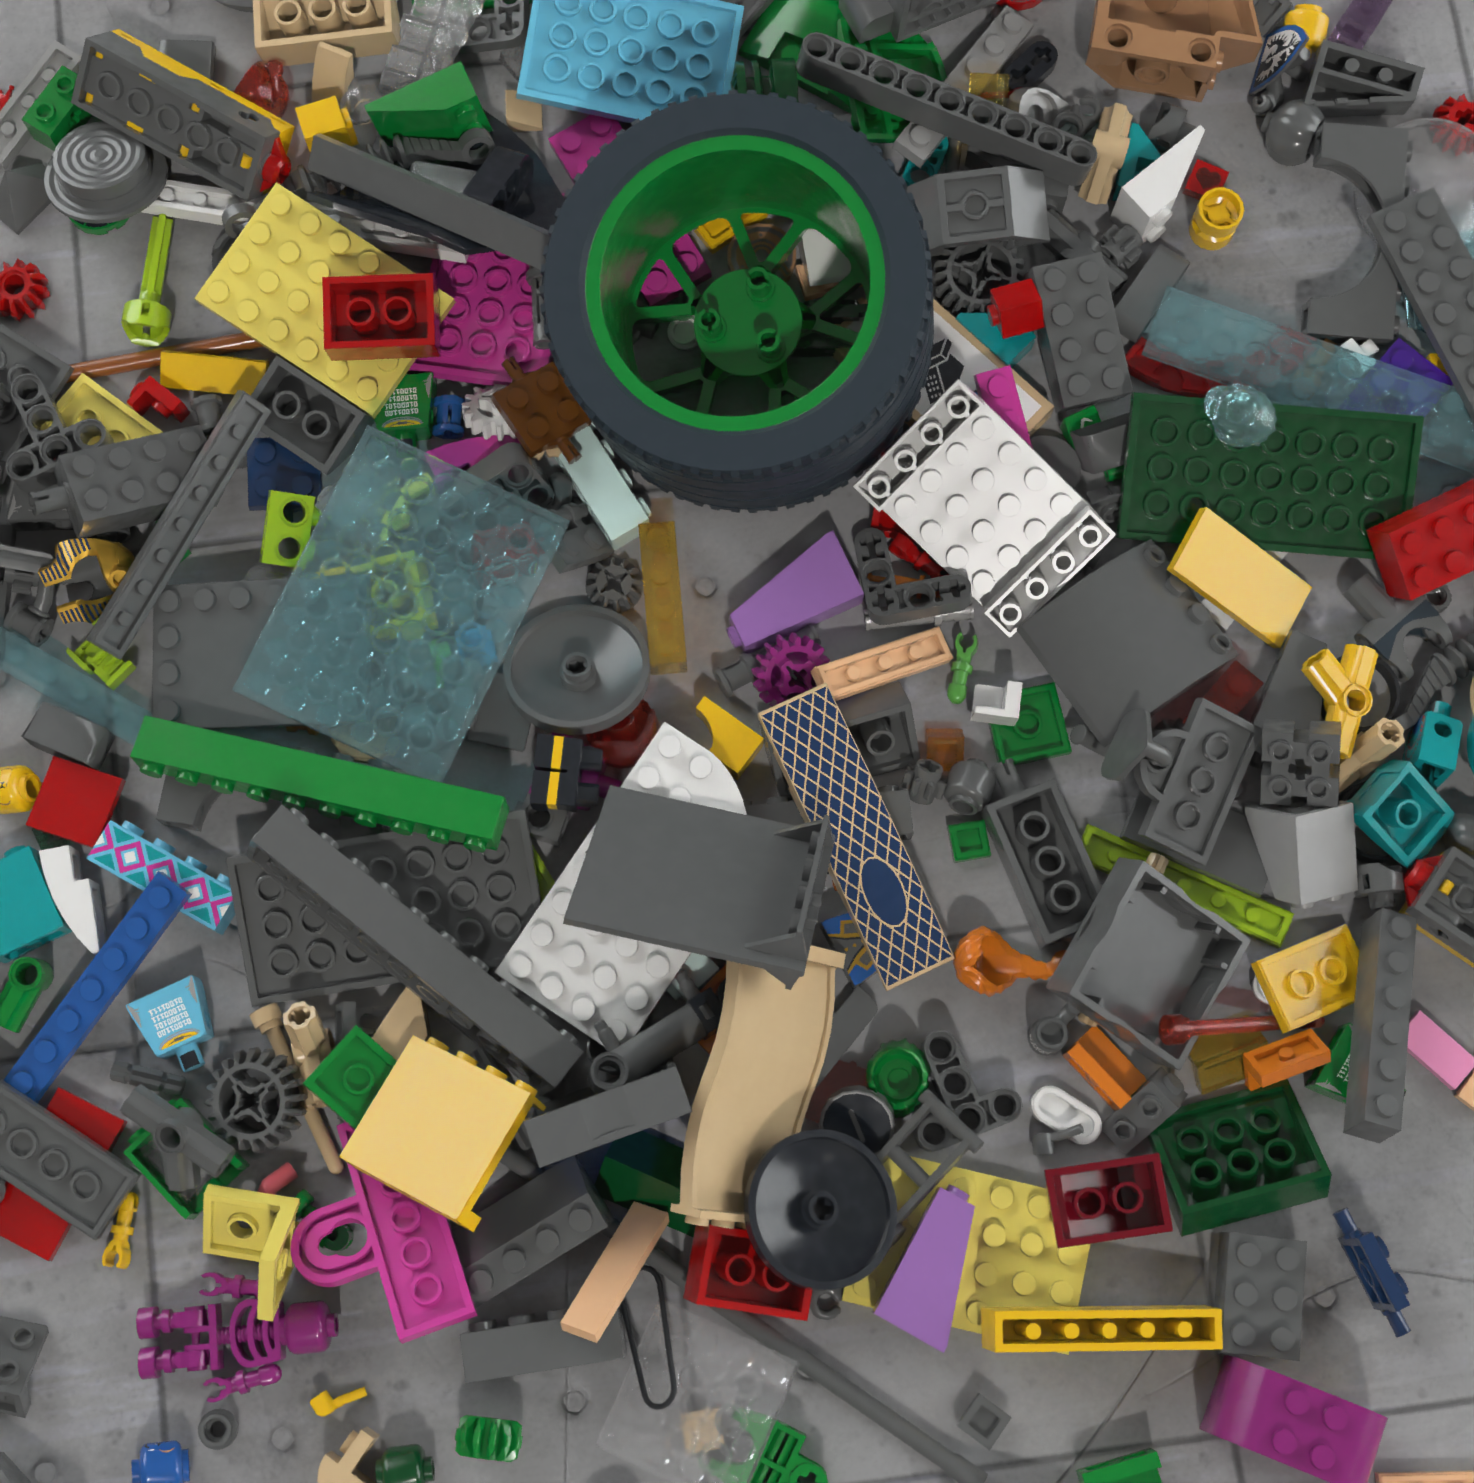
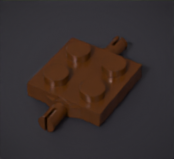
M514 356L510 357L509 360L507 358L501 365L512 379V382L493 393L491 401L530 458L545 450L559 448L568 464H573L574 460L577 462L582 455L576 449L571 439L577 432L590 426L592 421L567 388L564 378L559 373L554 362L552 361L536 371L524 373Z

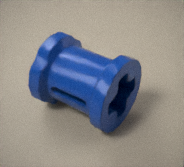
M441 395L434 398L433 404L437 408L436 425L432 427V434L441 439H459L464 436L461 418L462 403H465V399L456 395Z

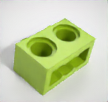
M269 490L259 562L306 569L307 562H313L316 541L310 540L311 526H318L320 517V505L315 504L314 496ZM291 501L298 502L303 509L302 518L294 523L287 521L283 514L285 505ZM291 537L298 544V552L292 558H284L279 553L278 546L284 538Z

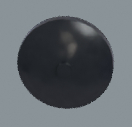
M813 1129L802 1131L780 1140L758 1160L750 1174L745 1190L744 1220L754 1250L774 1274L800 1288L817 1291L833 1290L862 1280L876 1269L884 1259L896 1231L897 1200L892 1181L885 1167L867 1146L841 1132Z

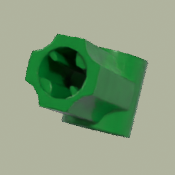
M21 957L10 966L8 972L9 980L0 994L1 1027L15 1033H20L42 991L48 989L52 984L54 978L53 969L48 962L41 959ZM34 965L38 975L36 980L29 985L25 980V973L30 966Z

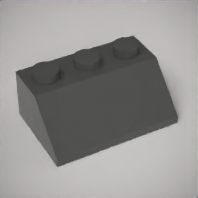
M277 355L251 394L254 399L271 410L260 431L326 475L334 471L357 450L375 422L374 418Z

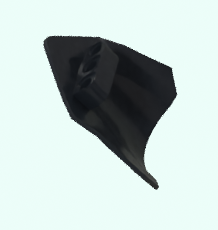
M405 84V85L396 87V88H394L393 92L396 91V90H399V89H401V88H403V87H405V86H407V85H409V84ZM485 110V115L493 130L490 134L496 148L483 164L473 165L465 161H433L425 159V161L409 165V169H407L410 172L546 230H549L550 225H555V212L557 208L562 207L565 198L538 155L509 127ZM379 133L372 146L376 152L380 151L379 140L381 137ZM476 143L470 148V150H477L484 145V143ZM398 161L394 162V165L403 168ZM347 186L334 194H326L319 191L307 193L306 199L395 229L424 236L464 255L496 251Z

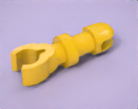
M134 1192L128 1194L119 1208L116 1225H111L110 1233L114 1234L113 1239L104 1250L102 1256L103 1266L113 1267L115 1265L114 1258L117 1253L119 1255V1260L116 1264L117 1268L127 1269L130 1264L131 1250L128 1238L129 1235L133 1236L134 1228L131 1227L133 1214L137 1212L139 1198Z

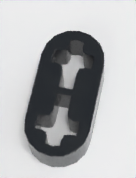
M1037 41L1029 46L1004 71L1001 84L1002 90L1013 91L1017 87H1037L1055 69L1058 58L1055 46L1047 41ZM1044 55L1048 57L1047 62L1042 60L1035 67L1033 66L1036 56L1039 58ZM1024 73L1026 74L1023 84L1020 82L1015 85L1011 83L1012 78L1017 80Z

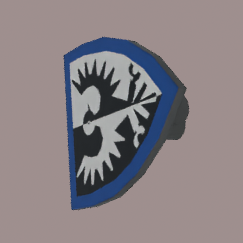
M1286 25L1266 36L1249 91L1250 96L1269 86L1284 72L1300 82L1306 79L1309 70L1300 64L1309 60L1311 54L1309 49L1304 47L1310 38L1303 28L1297 25Z

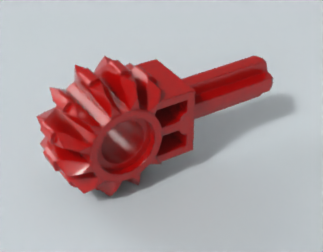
M18 258L13 267L9 263L3 262L4 270L0 272V317L7 318L12 316L14 320L20 322L24 314H27L29 318L34 319V310L36 308L46 310L42 300L51 297L50 291L46 287L49 284L48 279L43 273H40L35 264L29 263L26 265ZM24 286L21 292L14 294L16 289Z

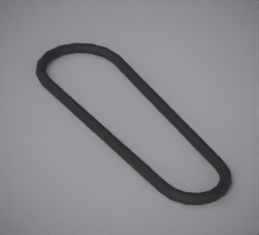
M643 1265L640 1271L650 1272L657 1283L671 1382L670 1396L661 1404L653 1403L648 1397L625 1299L621 1302L620 1307L643 1400L650 1408L661 1410L670 1406L674 1401L677 1393V1382L663 1283L659 1273L653 1267Z

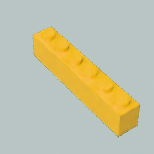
M1207 1305L981 1307L982 1348L995 1353L1223 1349L1222 1309Z

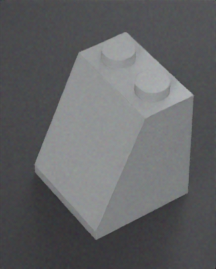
M1292 796L1291 805L1257 803L1245 806V815L1275 899L1289 902L1293 908L1306 909L1313 907L1316 901L1341 900L1343 894L1358 890L1354 807L1352 802L1338 800V807L1307 806V797Z

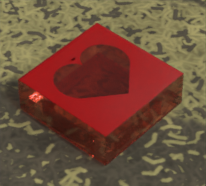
M1197 159L1183 194L1200 200L1207 191L1223 187L1229 171Z

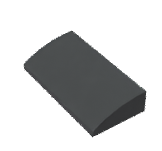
M1139 788L1119 836L1120 839L1147 851L1160 854L1170 861L1256 898L1262 896L1268 877L1245 815L1231 809L1229 810L1206 866L1198 865L1138 835L1152 802V799Z

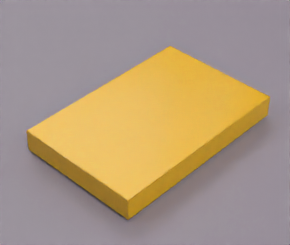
M1347 924L1250 964L1283 1034L1355 1003L1359 949Z

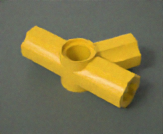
M1356 644L1345 645L1340 663L1329 649H1322L1309 657L1302 664L1303 668L1301 669L1324 699L1323 705L1327 712L1325 721L1341 722V759H1351L1361 717L1370 711L1373 701L1369 688L1378 653H1376L1375 649ZM1347 697H1348V699H1349V707H1348L1347 701H1346Z

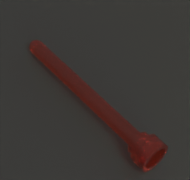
M1166 1014L1159 1021V1034L1165 1045H1182L1186 1040H1190L1192 1036L1281 1030L1274 1015L1191 1021L1182 1014ZM1323 1016L1296 1029L1322 1027L1325 1023V1018Z

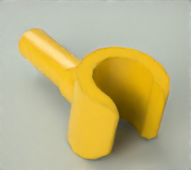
M364 1386L340 1395L333 1400L329 1392L325 1390L311 1399L310 1405L316 1415L325 1417L344 1404L366 1397L367 1393Z

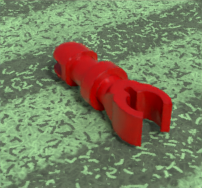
M898 533L888 547L889 551L898 558L914 564L912 568L917 572L921 569L931 578L950 575L940 565L929 558L930 555L925 550L923 553L920 552L917 546L901 533Z

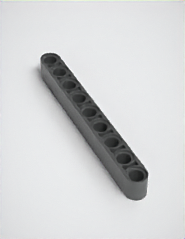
M810 33L803 39L796 69L800 76L806 80L1024 168L1043 171L1044 176L1066 185L1078 186L1084 183L1097 159L1098 153L1094 145L1078 136L823 33Z

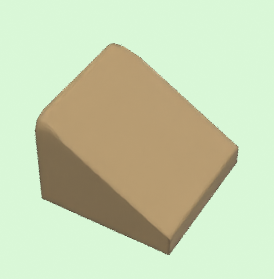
M505 90L507 127L513 132L543 131L542 104L516 99V90Z

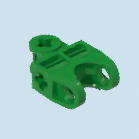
M736 1407L732 1418L746 1425V1431L754 1438L755 1451L753 1455L743 1462L730 1460L729 1464L712 1457L708 1468L725 1483H762L770 1467L772 1470L766 1483H801L798 1477L800 1475L807 1477L809 1472L815 1474L816 1483H828L824 1468L819 1463L799 1453L806 1439L805 1433L772 1416ZM787 1433L789 1435L781 1449V1452L777 1460H775L774 1457L781 1445V1442L785 1434Z

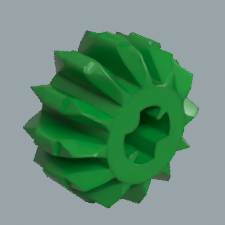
M465 1415L460 1418L459 1427L456 1428L455 1451L460 1456L512 1462L518 1458L519 1449L522 1446V1425L512 1420Z

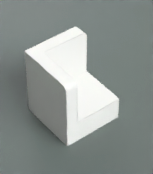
M1007 681L1005 687L977 684L974 688L970 721L1015 726L1019 719L1023 683Z

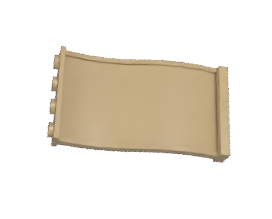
M811 945L804 976L798 978L791 990L785 989V984L763 968L726 960V984L717 1035L692 1105V1112L690 1113L685 1135L681 1165L680 1203H671L670 1209L671 1212L686 1215L685 1223L708 1226L709 1220H711V1225L734 1229L736 1222V1227L746 1229L744 1195L753 1168L762 1155L774 1144L788 1136L801 1132V1127L827 1052L835 1002L836 968L844 969L845 953Z

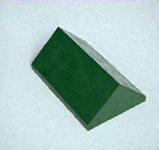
M639 1131L613 1141L605 1155L595 1182V1187L601 1197L627 1209H630L635 1201L667 1212L669 1215L668 1227L694 1238L696 1225L685 1223L686 1215L670 1211L671 1203H680L683 1148L644 1131Z

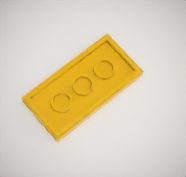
M1207 507L1199 508L1166 569L1272 648H1281L1312 589V586Z

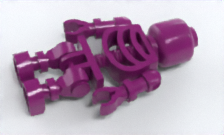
M216 1272L204 1273L201 1276L203 1278H214L216 1283L221 1284V1287H215L211 1292L202 1289L199 1291L200 1294L204 1296L232 1294V1298L241 1299L243 1295L255 1296L254 1299H246L237 1304L230 1319V1326L222 1327L221 1303L208 1304V1318L205 1305L184 1307L182 1312L163 1309L161 1314H159V1307L157 1306L142 1307L138 1309L136 1316L137 1334L141 1340L158 1338L160 1330L163 1333H172L174 1328H183V1333H191L192 1345H184V1351L175 1352L174 1349H165L163 1354H161L159 1346L140 1348L138 1353V1372L142 1380L161 1377V1370L164 1373H174L175 1369L187 1368V1372L207 1370V1365H210V1370L223 1369V1344L225 1345L226 1343L231 1345L232 1353L240 1365L247 1368L261 1366L257 1370L247 1372L245 1369L236 1371L235 1376L229 1378L215 1377L206 1380L203 1383L204 1386H209L213 1382L218 1383L219 1386H226L225 1389L221 1390L218 1397H208L207 1401L210 1403L221 1401L231 1393L239 1391L242 1395L249 1393L252 1387L259 1385L267 1386L278 1382L281 1379L282 1370L273 1362L286 1358V1346L290 1352L296 1355L321 1353L330 1347L332 1337H338L339 1334L337 1313H331L329 1306L321 1300L292 1303L287 1308L286 1314H284V1302L280 1301L273 1322L262 1320V1324L259 1323V1319H257L258 1279H245L244 1275L238 1274L234 1278H229ZM252 1306L248 1315L247 1325L241 1326L243 1315ZM209 1331V1343L200 1344V1332ZM262 1340H263L264 1348H265V1350H266V1352H267V1355L264 1353V1351H263V1349H262V1347H261L260 1341H262ZM242 1342H248L249 1350L254 1359L245 1352Z

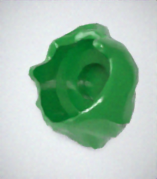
M906 1038L900 1041L891 1040L887 1043H881L880 1048L868 1061L866 1068L867 1086L870 1090L876 1093L878 1091L886 1097L894 1110L895 1118H904L915 1110L916 1105L921 1103L918 1101V1098L929 1087L928 1077L930 1068L924 1053L914 1043L909 1044Z

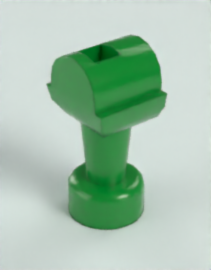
M302 1189L294 1197L300 1198L295 1221L301 1218L304 1219L308 1214L317 1210V1208L312 1206L314 1197L305 1189ZM347 1224L339 1226L331 1234L323 1237L319 1246L331 1251L345 1250L353 1242V1230Z

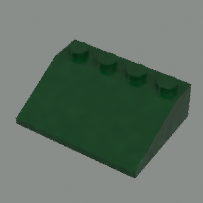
M1288 1079L1253 1091L1244 1089L1181 1106L1148 1135L1152 1153L1160 1154L1169 1208L1181 1237L1328 1197L1332 1174Z

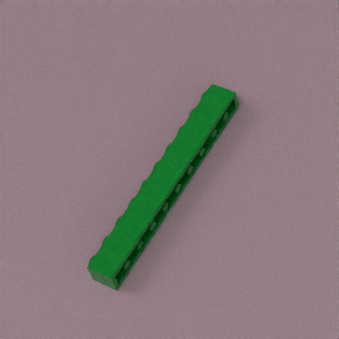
M146 715L130 755L139 766L140 772L150 777L162 778L164 774L173 776L176 781L188 786H197L199 782L211 785L210 787L213 790L223 794H232L234 790L246 793L248 798L258 802L267 803L269 799L282 801V805L287 808L303 811L305 807L316 809L319 814L332 819H339L343 815L354 818L356 823L367 827H376V824L390 826L392 831L401 835L411 836L413 832L425 834L429 840L441 844H448L449 840L463 843L465 848L475 852H485L486 849L497 851L509 813V806L504 796Z

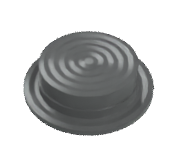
M104 121L93 122L72 130L61 139L47 165L44 175V186L52 205L65 216L86 223H111L132 217L149 207L159 197L166 185L168 166L165 156Z

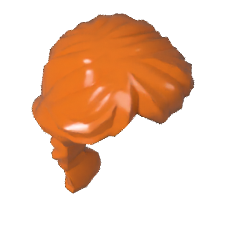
M980 926L960 939L954 952L955 959L953 964L959 982L967 988L977 991L980 995L986 994L988 997H991L996 993L1001 994L1006 988L1012 986L1017 978L1030 977L1035 981L1038 979L1047 980L1054 974L1066 950L1056 952L1051 961L1047 963L1035 960L1033 957L1021 954L1013 949L996 931L986 926Z

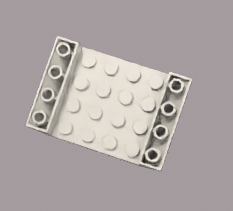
M959 379L853 485L879 512L883 510L950 575L959 574L965 576L971 583L972 597L983 606L984 613L1009 638L1017 632L1016 629L1032 617L1116 535L1080 494L981 397Z

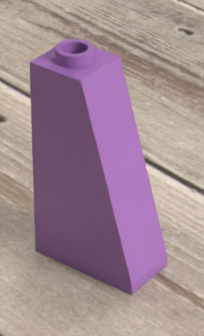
M834 531L826 533L730 614V627L726 628V631L734 648L740 646L743 653H752L763 648L766 642L769 644L775 643L777 635L785 638L790 636L791 632H797L809 624L813 626L862 604L864 592Z
M950 1184L946 1190L942 1187L936 1188L872 1310V1313L943 1353L948 1345L975 1209L974 1205L967 1202L970 1195Z

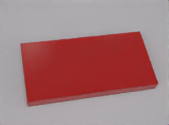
M61 1087L57 1088L46 1108L109 1152H112L128 1122ZM6 1181L5 1197L0 1203V1236L47 1261H52L71 1224Z

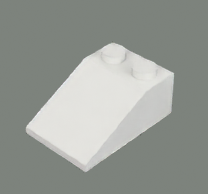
M1201 125L1121 188L1110 217L1111 221L1119 229H1122L1125 225L1132 226L1142 237L1143 243L1147 240L1153 243L1165 232L1166 227L1164 225L1173 214L1171 211L1204 134L1205 129Z

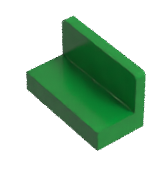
M1152 1448L1143 1449L1076 1470L1080 1483H1162L1158 1468L1162 1466L1157 1451Z

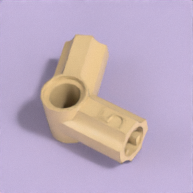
M1114 103L1110 107H1104L1098 128L1092 140V144L1098 153L1097 159L1086 180L1081 184L1078 197L1083 198L1086 202L1096 205L1107 204L1117 171L1122 168L1130 143L1128 133L1133 117L1127 110L1126 105Z
M1383 717L1366 732L1363 733L1361 731L1357 734L1351 759L1340 758V764H1336L1340 765L1339 794L1357 779L1361 780L1383 763L1387 756L1402 746L1401 744L1405 742L1403 737L1405 729L1397 720H1389Z
M305 1001L291 1004L290 1009L283 1013V1024L291 1040L295 1064L299 1067L301 1078L306 1080L335 1048V1042L330 1028L324 1029L315 1006H309ZM303 1085V1092L308 1095V1098L305 1100L308 1108L327 1107Z

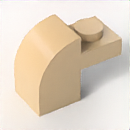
M368 1426L361 1429L359 1433L353 1430L339 1449L344 1453L342 1458L333 1451L324 1455L318 1469V1483H376L357 1468L380 1435Z

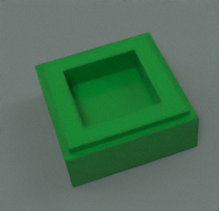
M984 819L947 826L954 863L991 856Z

